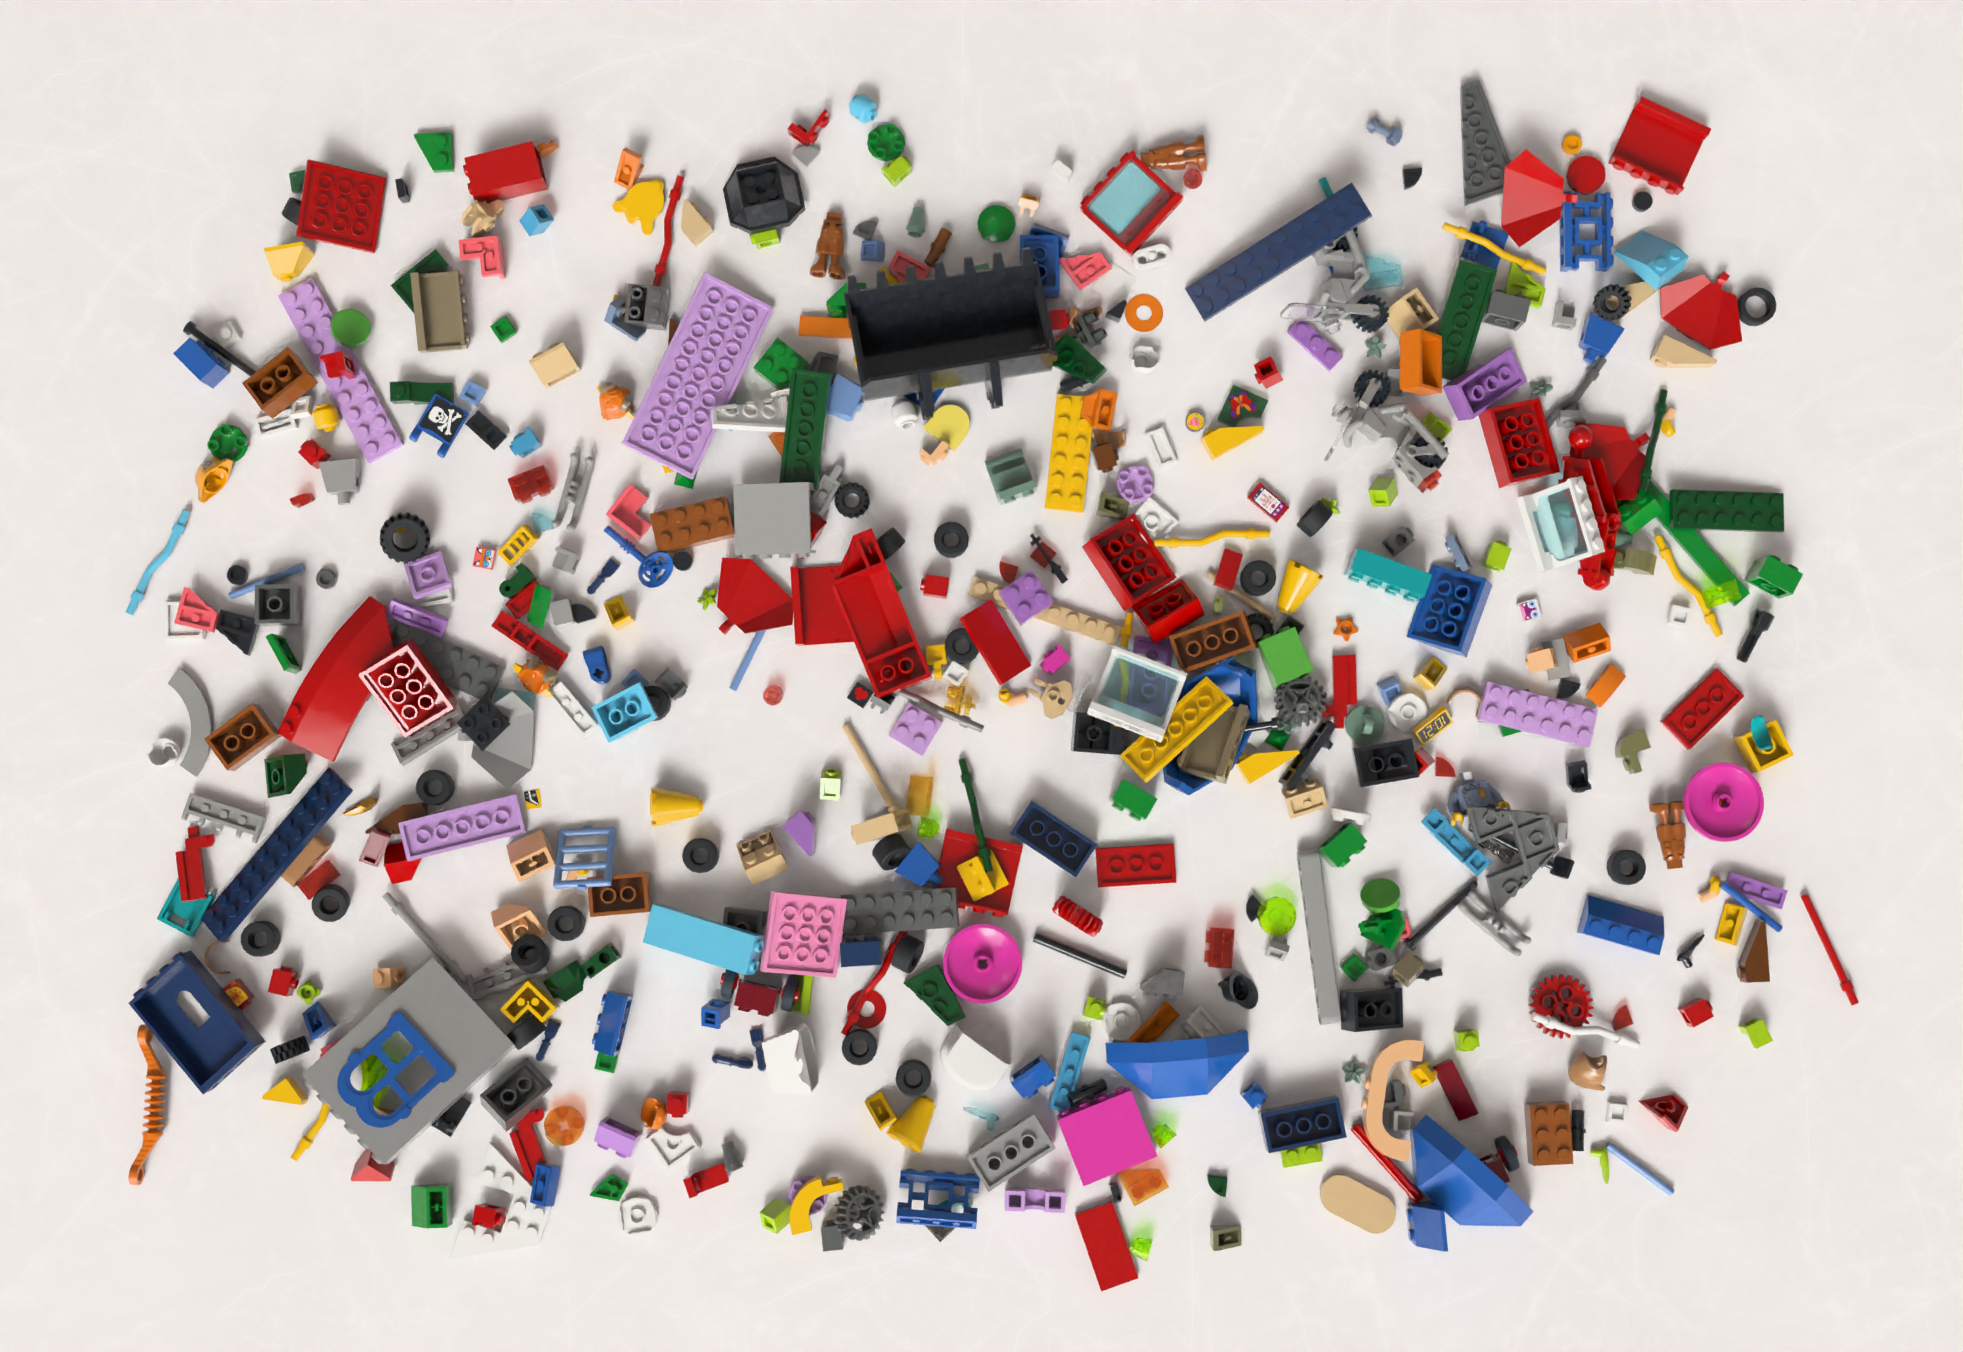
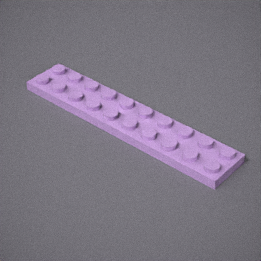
M310 278L278 295L367 462L372 463L404 446L353 350L339 344L331 336L330 325L334 315L315 280ZM343 351L353 359L357 378L350 380L345 376L329 378L325 363L320 360L319 356Z

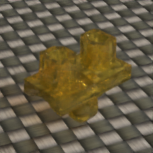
M966 686L948 687L947 698L957 699L956 707L945 705V709L960 715L961 708L964 707L963 714L969 715L970 708L976 709L977 705L971 704L973 696L967 695L966 702H963Z

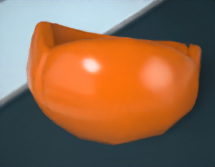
M647 1098L643 1103L640 1117L641 1121L647 1124L645 1127L653 1130L660 1128L667 1119V1107L660 1099Z

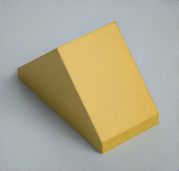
M621 595L604 603L610 622L616 630H620L635 621Z
M1432 656L1413 679L1429 691L1436 687L1448 668Z
M292 1076L285 1078L262 1096L264 1100L297 1105L306 1104L308 1101Z
M881 1091L864 1102L880 1131L897 1120L898 1115Z

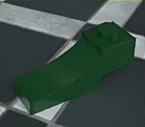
M390 382V401L393 404H429L434 394L454 403L453 383Z

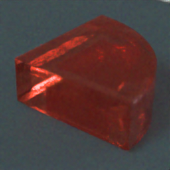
M305 493L292 497L289 500L293 506L300 508L313 502L315 498L312 493Z
M1000 561V575L1010 585L1015 581L1019 567Z
M1435 757V777H1456L1454 768L1448 761L1441 757Z
M1627 1005L1620 1007L1612 1020L1614 1031L1633 1025Z

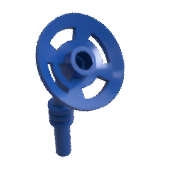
M609 525L603 530L620 545V548H623L624 551L627 550V554L630 553L641 562L638 577L644 586L655 588L668 580L673 570V561L667 553L656 551L646 557L635 548L634 544L631 545V541L628 542L629 539H624ZM659 556L664 557L666 562L664 563L663 560L659 558ZM665 569L663 575L659 579H656V576L661 572V570ZM643 574H644L647 578H649L650 581H646V580L643 578Z

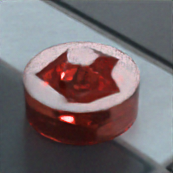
M1197 169L1187 170L1183 176L1184 185L1189 189L1198 188L1202 183L1201 172Z
M777 685L768 686L763 693L764 701L769 705L779 704L784 696L783 690Z

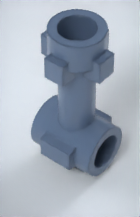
M1371 118L1366 127L1369 133L1373 134L1376 131L1386 136V143L1391 146L1399 144L1403 136V131L1400 128L1392 127L1390 130L1380 125V120Z

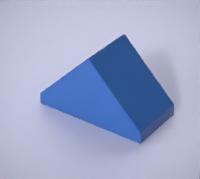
M316 1002L302 1013L310 1038L313 1040L323 1037L337 1026L319 1002Z

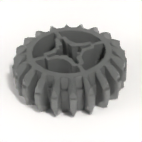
M1303 675L1300 676V679L1296 678L1288 683L1280 684V690H1276L1277 696L1274 697V702L1277 703L1275 709L1279 710L1278 715L1284 716V722L1290 719L1291 726L1298 722V727H1301L1302 722H1305V725L1308 727L1310 720L1316 723L1317 718H1322V712H1326L1325 705L1328 703V700L1325 699L1327 693L1322 692L1324 689L1323 685L1317 686V680L1311 682L1310 676L1307 680H1304ZM1311 693L1317 700L1316 706L1312 705V702L1309 700ZM1286 696H1289L1293 702L1290 709L1285 703ZM1304 699V703H1297V700Z
M857 1185L849 1187L848 1191H842L843 1197H837L839 1204L834 1205L837 1208V1212L832 1213L837 1216V1219L834 1221L835 1224H839L837 1229L842 1231V1235L850 1240L856 1239L861 1241L863 1239H870V1235H876L875 1229H880L879 1222L884 1221L881 1218V1214L885 1213L881 1210V1207L884 1205L882 1202H879L881 1197L876 1195V1191L868 1186L862 1187ZM862 1197L864 1198L865 1202L860 1203L857 1202L856 1199ZM854 1223L861 1224L862 1227L859 1229H855L852 1225Z

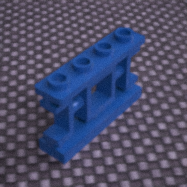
M1564 191L1563 193H1572V191ZM1575 192L1578 193L1577 203L1562 202L1561 219H1559L1560 272L1577 271L1579 269V261L1595 262V271L1602 270V272H1607L1614 263V256L1611 255V247L1614 242V238L1611 236V229L1613 227V217H1611L1613 198H1610V192L1605 194L1597 193L1595 195V202H1579V192ZM1601 207V217H1591V209H1599ZM1572 209H1583V217H1574L1572 219ZM1579 224H1595V240H1579ZM1602 244V255H1591V247H1599ZM1572 246H1583V255H1574L1572 257Z
M914 1169L901 1170L899 1188H909L908 1203L898 1202L896 1223L976 1229L978 1208L968 1207L969 1193H979L980 1178L972 1173L958 1175L954 1172L936 1173L933 1170H926L925 1172H918ZM913 1183H925V1193L913 1192ZM953 1186H965L964 1196L953 1195ZM929 1190L949 1191L948 1206L928 1204ZM912 1200L924 1201L923 1210L911 1209ZM952 1203L964 1204L963 1213L951 1212Z

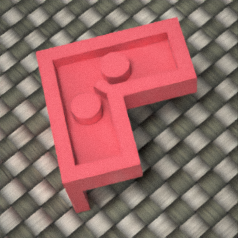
M498 236L458 240L460 259L462 261L480 259L482 277L499 276L501 279H506L502 241Z
M629 484L606 515L639 541L651 527L648 522L637 515L648 498Z

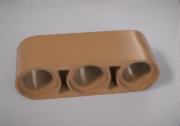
M317 833L281 877L292 887L297 886L328 852L332 844L320 833Z

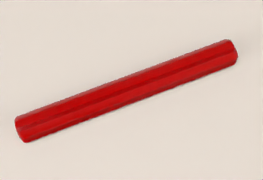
M1359 1123L1352 1126L1351 1131L1407 1195L1415 1203H1418L1423 1198V1195L1389 1157L1374 1148L1367 1138L1365 1130Z

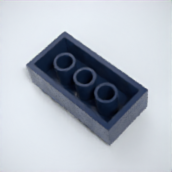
M1033 801L1030 802L1010 832L1012 836L1074 877H1077L1098 845Z
M1335 1095L1258 1111L1265 1149L1268 1153L1347 1138L1339 1098Z

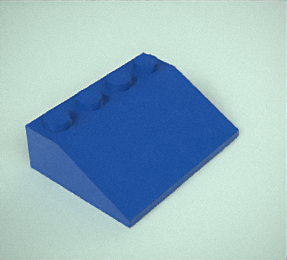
M1432 564L1429 574H1432L1427 592L1425 597L1419 600L1406 637L1467 658L1492 584L1486 578Z

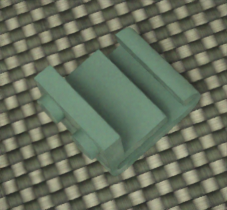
M1021 448L984 461L999 504L1014 502L1017 498L1031 496L1037 491L1036 482L1032 479Z

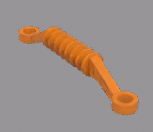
M146 1024L139 1026L137 1040L148 1064L146 1078L152 1080V1082L145 1084L146 1087L151 1088V1090L145 1091V1094L151 1096V1098L144 1100L145 1103L150 1104V1106L144 1108L150 1114L143 1116L144 1119L149 1120V1122L143 1124V1127H147L149 1130L142 1132L143 1146L129 1170L128 1179L131 1185H140L143 1182V1164L163 1135V1131H159L157 1128L164 1126L163 1123L158 1122L159 1119L164 1118V1115H160L158 1112L165 1110L164 1107L159 1106L160 1103L165 1102V1099H161L159 1096L166 1094L165 1091L160 1090L161 1087L166 1086V1083H162L160 1080L167 1078V1075L152 1049L150 1042L153 1033Z

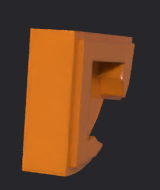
M550 140L549 144L543 142L537 145V149L543 158L559 148L553 140Z

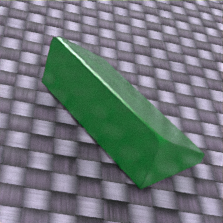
M539 584L535 586L527 621L539 628L544 626L552 595L550 587Z

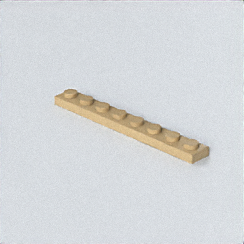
M974 577L968 596L985 602L992 599L995 605L1008 609L999 596V591L1004 589V586ZM1056 604L1051 605L1034 617L1037 620L1113 646L1116 645L1121 630L1120 626Z

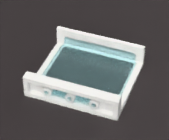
M1583 476L1569 478L1564 483L1517 498L1538 572L1552 570L1605 552Z
M1113 646L1087 714L1161 742L1187 673L1181 668L1166 666L1160 660L1153 661L1148 659L1142 653L1135 654L1130 652L1126 647Z

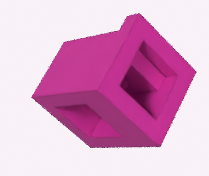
M1059 643L1055 646L1056 651L1054 652L1051 649L1043 656L1045 660L1039 664L1046 673H1055L1071 659Z

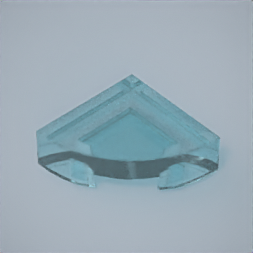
M531 513L536 533L555 529L551 525L552 521L547 516L541 513Z

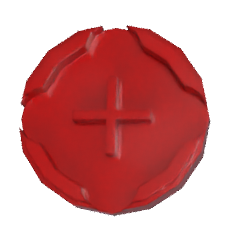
M1581 156L1572 161L1566 173L1567 184L1570 188L1583 195L1593 194L1599 190L1606 176L1602 163L1591 156Z

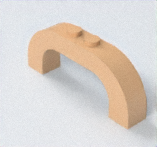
M1403 1040L1384 1047L1373 1059L1369 1075L1365 1077L1364 1089H1366V1097H1363L1361 1102V1109H1364V1130L1370 1143L1383 1155L1409 1162L1411 1141L1396 1139L1389 1135L1383 1126L1382 1115L1390 1068L1400 1060L1422 1062L1423 1041Z

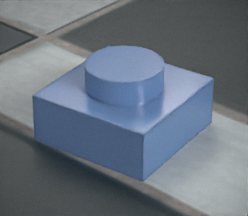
M468 380L459 397L478 407L487 390Z
M633 669L621 684L629 688L641 682L643 687H645L649 681L636 669Z

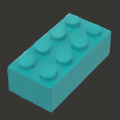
M1360 548L1351 553L1344 575L1349 576L1348 579L1358 583L1359 581L1366 582V586L1373 589L1378 587L1385 589V593L1389 595H1402L1403 599L1409 602L1418 601L1425 597L1432 574Z

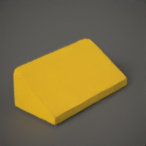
M1725 902L1715 940L1737 946L1748 909Z

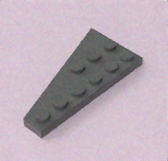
M1480 80L1463 85L1460 88L1464 207L1502 194L1505 167L1511 162Z

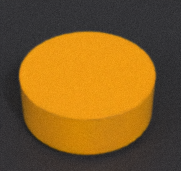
M1574 134L1566 136L1561 144L1563 152L1568 155L1578 153L1582 147L1581 139Z

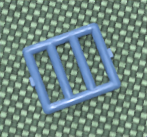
M585 825L583 828L561 829L558 833L553 887L556 889L578 888V890H587V887L610 886L613 877L617 829L615 827L592 828L591 825ZM608 835V844L565 846L566 837ZM607 852L606 861L563 863L564 854ZM605 869V876L602 879L562 880V871Z

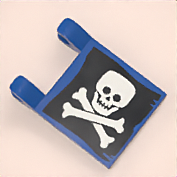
M434 394L416 427L411 432L409 439L417 442L422 431L443 442L437 451V455L444 458L470 413Z

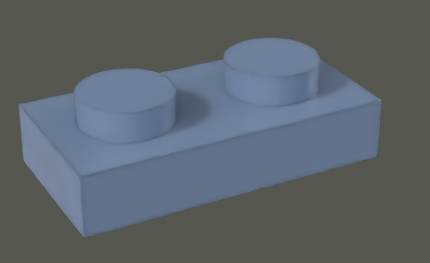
M1456 533L1445 537V546L1449 552L1453 553L1455 557L1454 564L1457 569L1465 572L1473 568Z

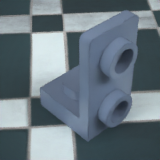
M620 295L610 303L604 321L629 338L637 341L645 334L646 329L624 322L625 316L623 313L625 311L626 299Z

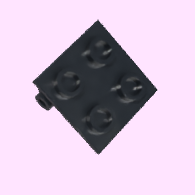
M486 696L481 698L457 722L461 729L482 751L511 723L509 722L510 719L506 715H502Z
M461 1097L431 1126L451 1137L472 1102Z

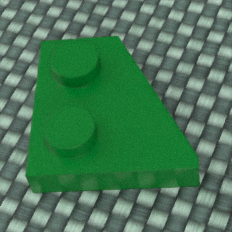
M451 132L414 134L415 140L434 173L454 172L453 136Z

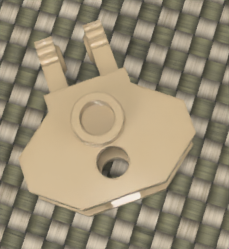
M500 199L489 204L486 201H476L470 204L463 212L461 223L468 227L472 225L470 235L474 238H480L487 231L491 230L495 226L496 219L502 216L504 203Z
M1034 677L1033 682L1046 690L1043 695L1032 688H1028L1027 692L1040 699L1039 701L1043 703L1044 715L1050 719L1063 715L1073 698L1071 684L1063 680L1052 685ZM1059 699H1063V700H1064V704H1063V705H1061V704L1058 703V700H1059Z

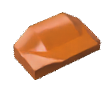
M1100 388L1095 393L1084 396L1080 416L1088 421L1091 427L1107 432L1111 431L1118 393Z

